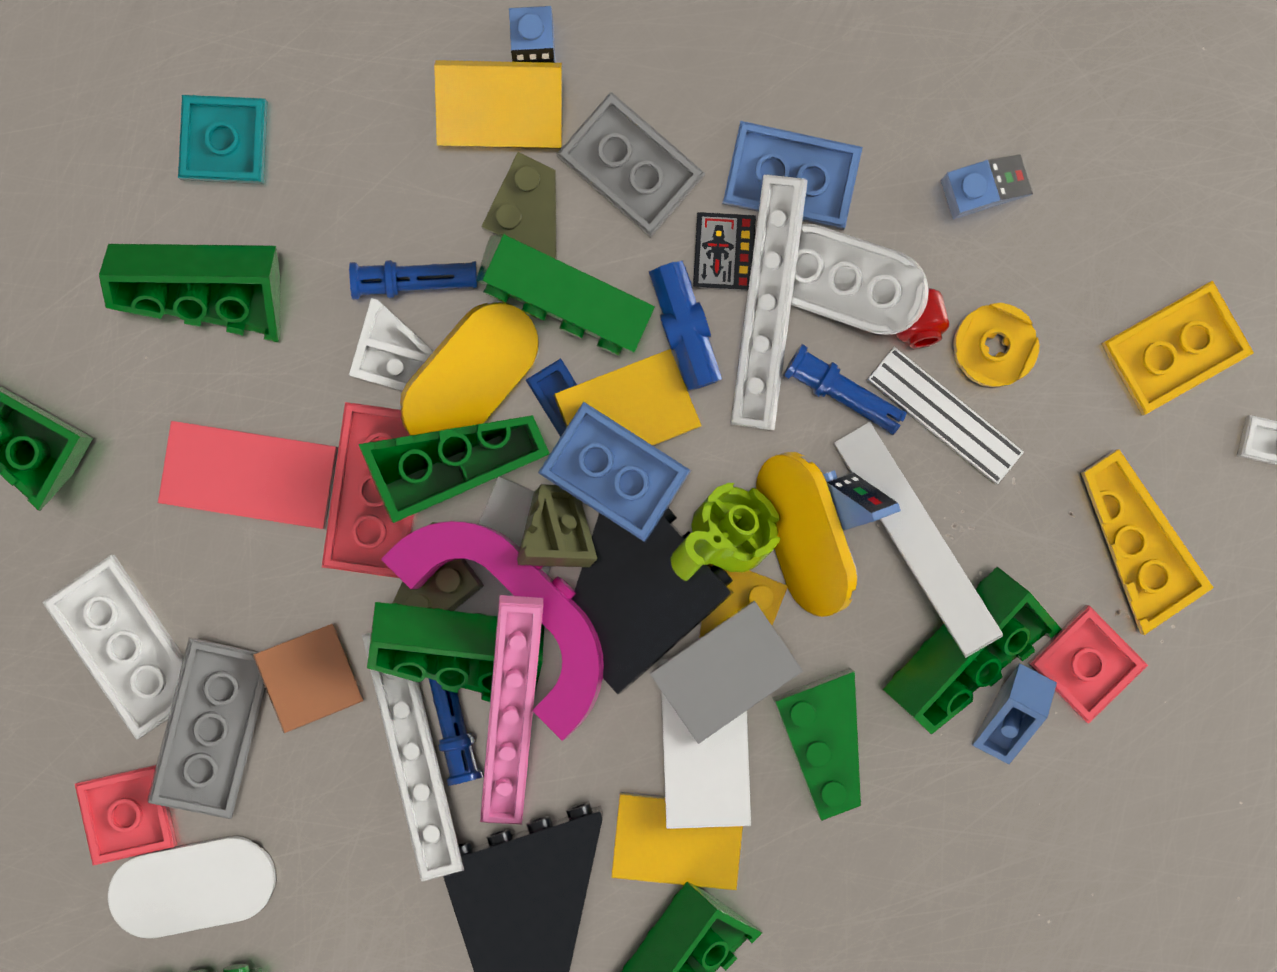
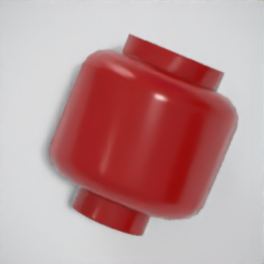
M928 288L927 305L918 321L907 330L896 334L900 341L909 343L911 348L926 347L940 342L942 334L949 327L943 296L936 289Z

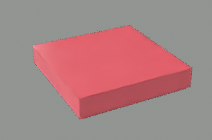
M1086 605L1028 662L1037 673L1057 682L1055 692L1088 724L1148 666L1090 605Z
M156 765L75 783L93 866L177 846L169 807L151 804L147 801Z

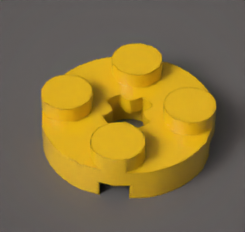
M1005 303L981 306L968 314L959 324L953 343L955 351L954 360L963 373L977 384L986 387L1007 386L1023 378L1031 371L1038 358L1039 340L1038 337L1036 338V331L1032 326L1033 323L1029 316L1019 308ZM997 334L1003 336L1002 344L1007 347L1005 354L998 352L994 357L988 353L989 347L985 345L987 338L993 339Z

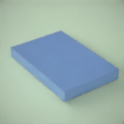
M740 121L722 204L759 212L763 175L804 178L808 182L802 221L844 230L863 147Z
M583 401L538 473L646 542L691 470Z

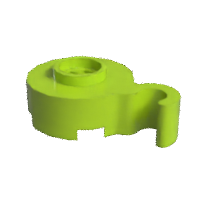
M727 483L716 487L694 512L691 524L692 533L672 553L671 565L674 572L681 579L688 581L702 565L713 564L729 572H746L756 568L780 541V537H777L778 531L776 526L780 518L771 501L755 488L746 491L742 488L733 487L734 483Z

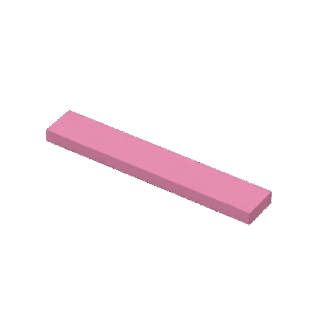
M499 595L480 822L522 825L543 598Z

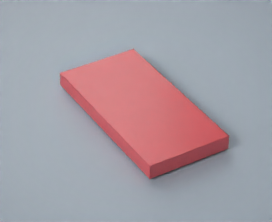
M345 402L322 560L323 568L399 578L381 559L401 539L412 533L415 514L395 523L391 522L358 444L410 436L402 424L401 410Z
M171 421L158 503L325 529L338 447Z

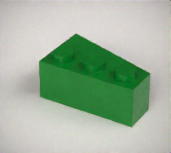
M848 668L772 697L820 820L823 821L861 806L855 671Z

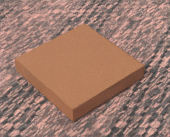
M333 623L253 655L283 733L363 702Z

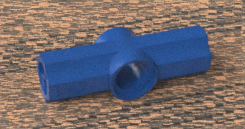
M683 260L668 263L649 271L662 311L660 315L669 346L671 350H675L679 362L678 365L688 391L721 381L722 377L709 341L711 337L709 326L701 303L696 302L692 284Z

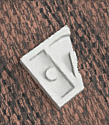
M371 298L349 376L403 391L407 382L434 351L380 301Z

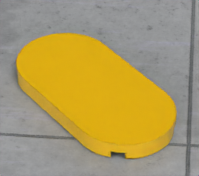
M504 302L484 303L467 312L411 377L401 393V420L408 434L411 436L483 424L528 372L535 361L538 351V335L530 317L521 309Z
M797 452L781 453L769 458L762 465L756 483V489L771 501L779 514L780 520L776 523L778 531L777 537H780V541L774 549L786 585L794 600L804 610L820 617L830 616L846 609L851 603L852 599H849L851 598L852 591H855L857 586L856 568L827 482L821 470L813 462L808 463L805 459L801 458L804 456Z

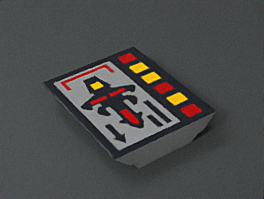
M697 212L693 287L718 290L749 289L755 242L756 215Z

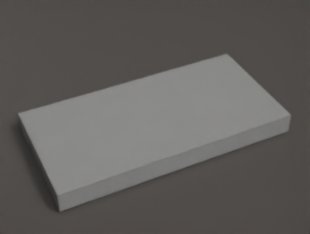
M189 637L147 799L148 803L227 819L232 818L265 689L253 657L254 654L259 652Z

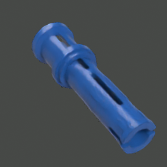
M392 260L385 261L384 265L358 266L357 262H350L349 264L352 300H359L361 295L386 294L388 298H395V296L399 295V291L478 288L476 261H472V263L397 266V263L392 262ZM454 275V277L418 278V276ZM399 277L410 278L408 280H398ZM364 279H381L382 281H367V282H365V281H363V280H364Z
M804 344L800 345L785 369L784 377L787 379L791 377L798 379L814 389L813 394L818 397H825L826 394L887 430L891 435L897 432L901 425L889 419L886 415L898 422H903L907 414L906 411L900 410L841 375V369L838 368L836 363L831 362L827 364L807 352V346Z
M429 679L433 702L443 739L439 740L438 748L439 751L444 752L450 776L446 779L447 785H456L484 777L483 770H479L477 767L472 746L476 742L475 736H472L471 732L467 733L458 692L443 690L436 680Z

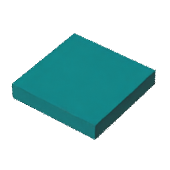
M182 95L178 178L191 181L264 184L268 101L263 98Z

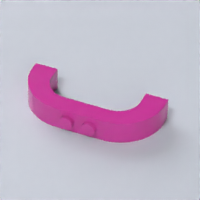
M455 521L440 522L419 528L401 539L381 560L410 589H420L443 565L457 559H469L489 570L514 596L543 598L542 624L552 633L560 647L562 668L554 688L532 711L562 741L567 739L582 724L593 709L601 689L604 669L603 652L598 634L586 613L571 599L576 594L575 591L559 576L552 580L541 569L543 566L518 565L517 558L520 547L504 534L483 525Z

